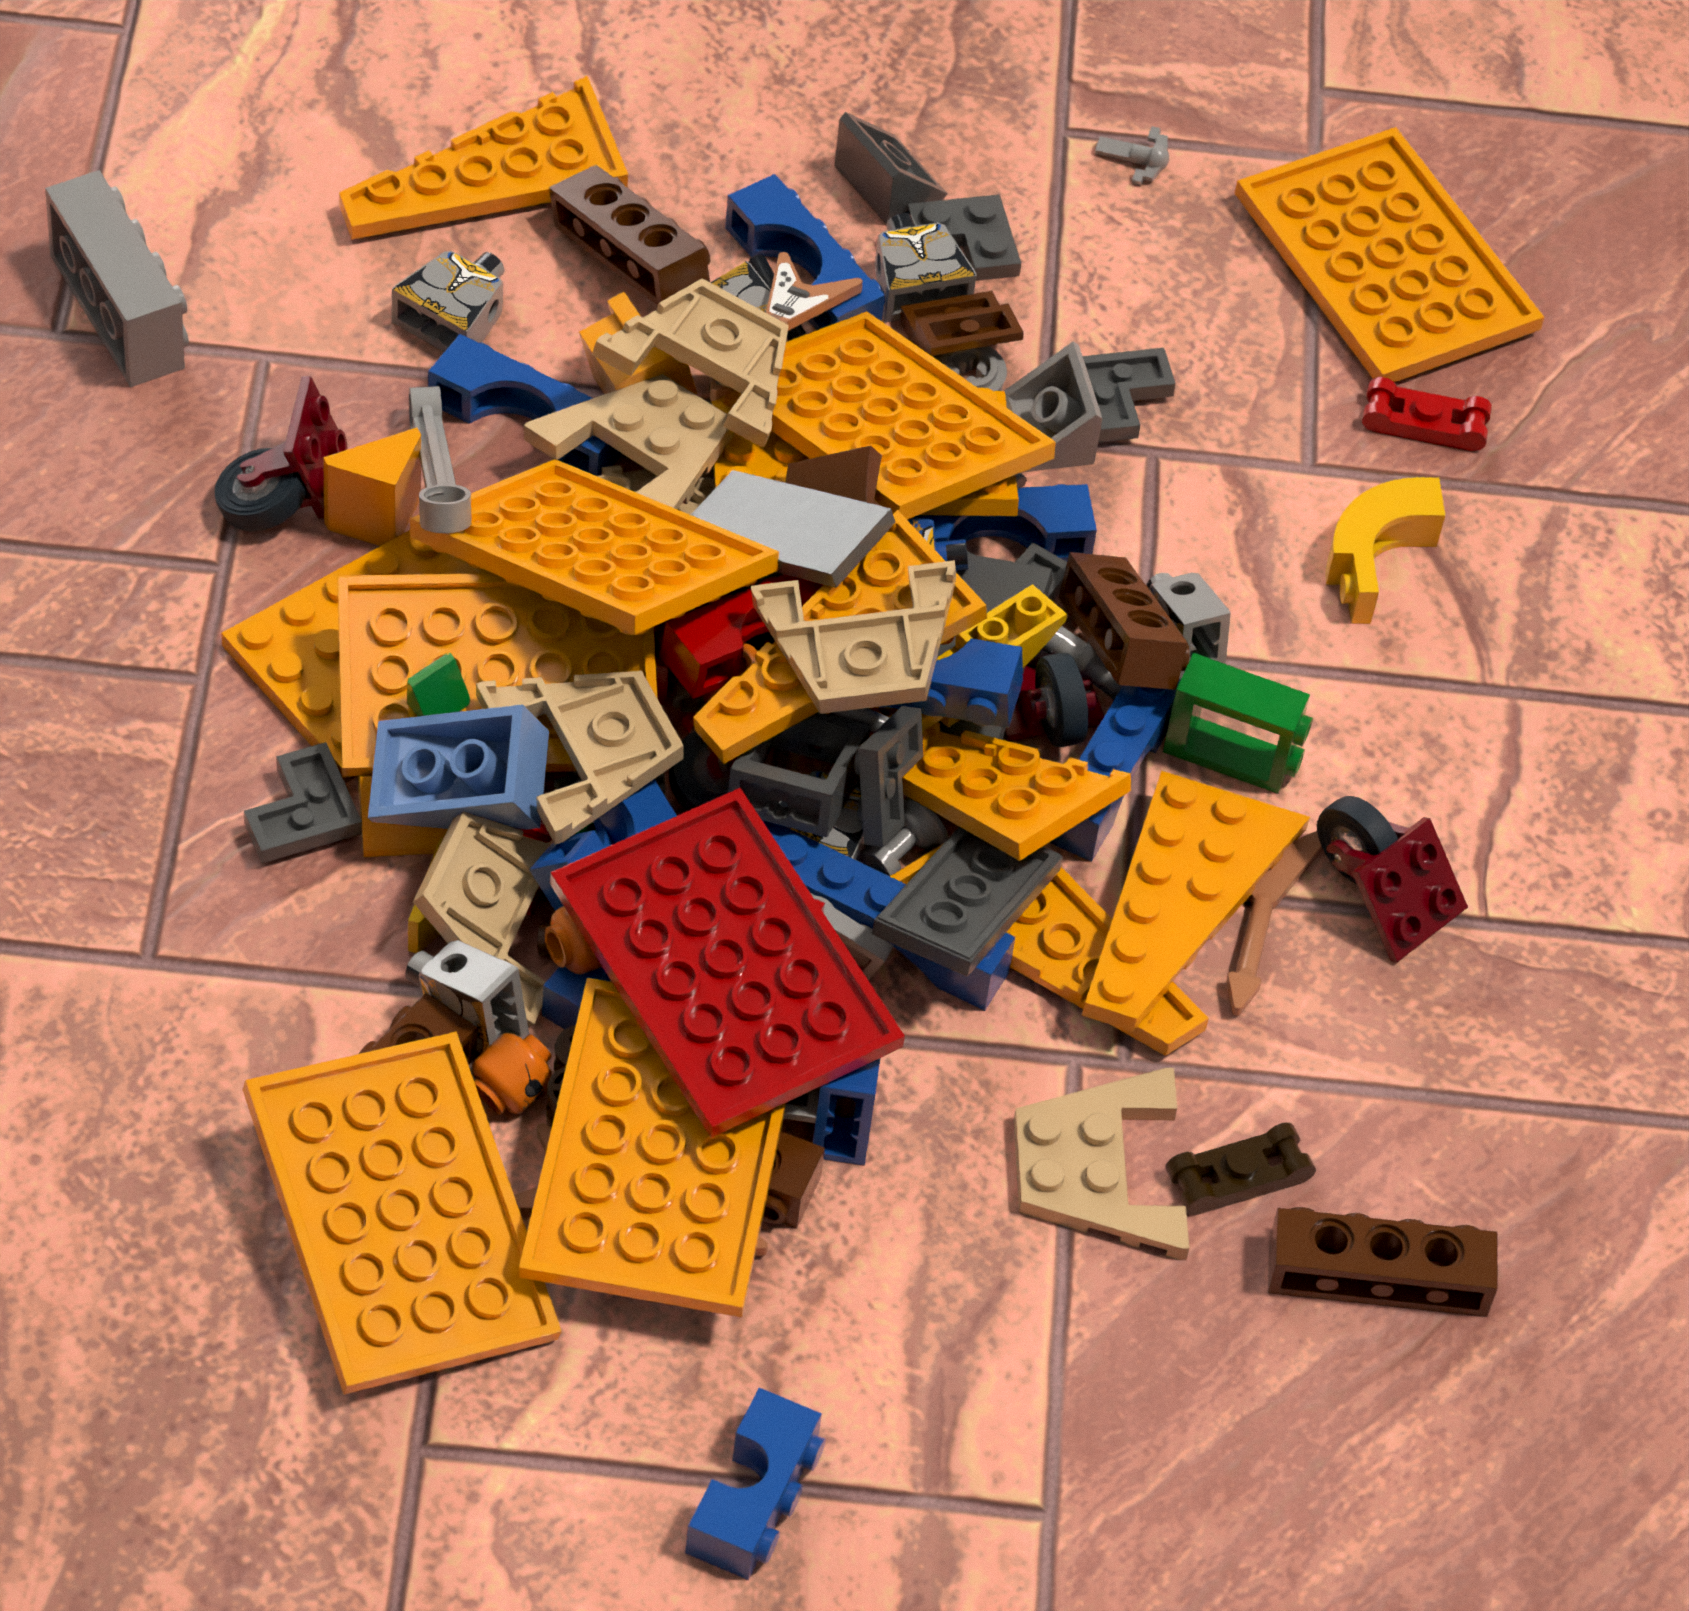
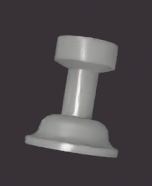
M909 797L903 800L904 827L884 847L868 845L861 851V859L865 865L888 876L901 870L898 860L915 845L922 849L937 848L949 838L946 828L939 817L932 810Z

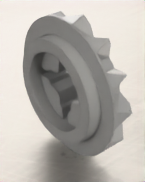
M990 346L932 356L958 375L959 373L966 374L969 370L972 371L977 367L976 376L966 378L967 381L977 388L1001 391L1006 381L1007 367L1005 361Z

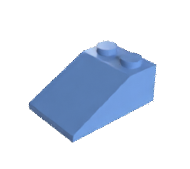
M523 704L378 721L368 818L372 822L448 829L453 818L464 811L520 830L540 828L541 817L537 812L536 797L544 793L549 730Z

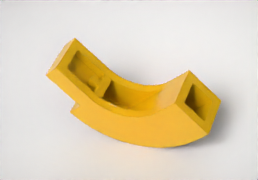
M1439 477L1403 478L1384 482L1360 494L1341 514L1335 528L1326 564L1325 579L1326 585H1340V600L1342 604L1349 605L1351 624H1371L1379 595L1374 562L1378 555L1390 549L1400 547H1437L1446 516Z

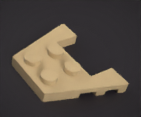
M702 278L660 302L657 310L642 318L637 315L626 321L623 329L612 336L608 332L600 336L595 343L592 356L632 376L653 347H657L673 356L677 361L688 364L716 379L721 385L740 392L742 395L729 411L723 427L763 448L772 429L773 422L771 420L777 399V384L782 369L789 325Z
M664 374L524 424V440L556 460L591 436H596L658 476L636 493L677 510L682 503L687 504L695 493L696 482L703 472L709 473L735 433L723 427L727 418L726 413Z
M955 560L908 566V581L913 608L804 621L798 580L751 586L752 602L820 714L926 701L956 583Z
M642 671L574 675V682L545 684L542 677L523 678L521 686L496 687V680L476 683V697L482 709L523 704L535 717L546 714L582 779L581 782L536 797L537 812L555 845L573 836L683 759V743Z
M463 811L453 818L413 903L448 944L451 941L459 940L518 968L527 1025L530 1027L535 1023L543 1006V985L546 981L510 958L507 953L539 887L529 869L554 841L551 840L548 843H544L523 836V830Z
M1174 1068L1155 1070L1016 1108L1013 1122L1019 1213L1087 1233L1088 1228H1093L1119 1236V1243L1139 1248L1140 1244L1144 1243L1167 1250V1257L1187 1260L1189 1238L1186 1206L1128 1204L1122 1120H1175L1177 1098Z

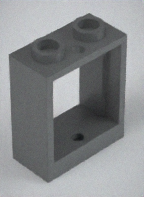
M817 712L737 756L730 768L728 793L741 788L763 821L828 837L860 779V776L855 772V756L858 748L869 738L871 725ZM812 745L821 747V749H816ZM773 747L834 763V766L827 779L824 780L763 764ZM779 801L786 802L788 807L781 806Z

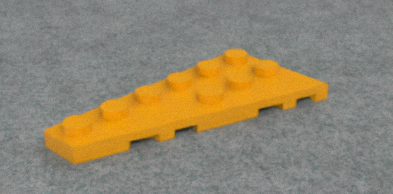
M588 76L574 81L573 89L556 96L551 92L538 98V105L522 113L510 111L451 139V146L435 154L427 150L415 156L414 164L397 172L387 169L340 191L339 207L351 239H357L551 202L550 186L594 165H598L612 177L619 178L627 188L629 174Z
M897 510L893 514L896 521L895 524L839 586L835 588L823 585L802 606L804 621L913 608L908 581V566L945 562V560ZM957 573L941 644L987 619L986 604ZM767 642L755 654L756 661L743 675L733 676L693 717L695 731L723 764L819 712L776 642L773 644Z
M871 707V708H870V709H872V710H874V711H876V712L882 714L880 711H878V710L876 709V707ZM935 723L922 732L924 756L902 777L904 795L1019 861L1131 791L1130 773L1114 769L1110 776L1088 771V762L1069 758L1064 764L1040 758L1039 751L1036 748L965 730L961 737L940 732V723Z
M1161 770L1081 1015L1133 1032L1166 994L1169 985L1183 969L1186 970L1196 959L1198 951L1209 939L1212 940L1252 894L1256 884L1270 868L1273 869L1277 865L1289 845L1294 840L1297 841L1306 831L1310 816Z
M942 845L890 877L907 884ZM1062 867L1006 932L1016 937L1010 968L1083 1009L1112 918ZM1172 981L1166 994L1133 1032L1117 1026L1114 1027L1167 1056L1204 1032L1209 1018Z

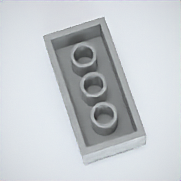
M100 170L45 188L50 256L130 388L185 369L184 347L189 346V339L183 324L182 314L187 313L186 299L181 288L178 285L171 286L168 281L165 265L159 253H151L148 249L145 234L137 219L130 220L119 189L116 186L110 187Z

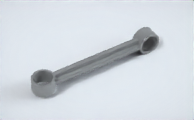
M440 387L409 388L410 429L417 427L421 433L419 457L425 488L419 492L420 526L427 531L435 533L463 531L472 524L471 492L463 486L456 485L442 421Z

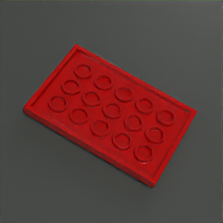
M741 788L550 872L551 887L710 1138L904 1046V1033Z

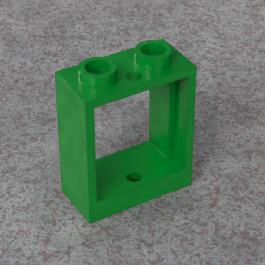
M1193 653L1176 689L1163 753L1279 794L1286 775L1293 778L1296 777L1305 754V749L1301 747L1306 742L1313 722V717L1305 715L1310 694ZM1205 708L1280 735L1278 744L1274 745L1200 718L1201 710Z

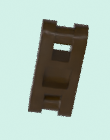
M1289 1122L1278 1124L1265 1134L1197 1154L1193 1152L1177 1154L1165 1165L1171 1181L1174 1184H1179L1183 1191L1180 1198L1183 1205L1186 1206V1211L1189 1215L1206 1213L1299 1185L1309 1180L1316 1172L1310 1156L1307 1153L1301 1152L1298 1146L1300 1137L1294 1125ZM1279 1155L1282 1164L1270 1167L1267 1159ZM1210 1176L1213 1184L1204 1183L1201 1178Z

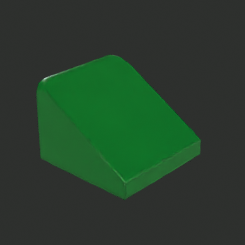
M446 653L408 679L407 704L417 716L460 712L470 704L468 690L456 660L451 653L448 655Z

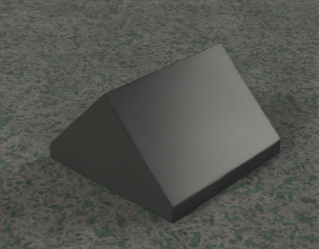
M847 112L839 119L834 166L886 224L894 215L907 213V207L910 203L939 201L947 196L948 193L894 134Z

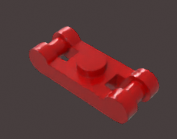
M1376 377L1368 383L1366 398L1369 404L1365 406L1362 416V424L1368 430L1467 451H1479L1486 446L1488 429L1485 424L1490 421L1492 404L1486 398L1472 396L1463 400L1397 387L1395 382L1386 377Z

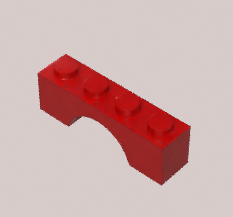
M785 574L779 577H769L758 584L798 580L802 606L823 586V584ZM751 588L734 595H724L712 604L692 612L687 611L684 616L673 618L666 622L660 657L693 699L723 687L733 676H738L744 650L743 644L758 634L769 632L753 606Z

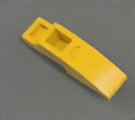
M1032 584L987 612V619L956 635L955 646L938 656L937 660L956 653L972 638L1022 647L1024 668L1066 622L1067 613ZM876 707L878 711L889 718L898 710L890 707ZM921 713L922 732L938 721H941L949 728L960 719L927 716Z

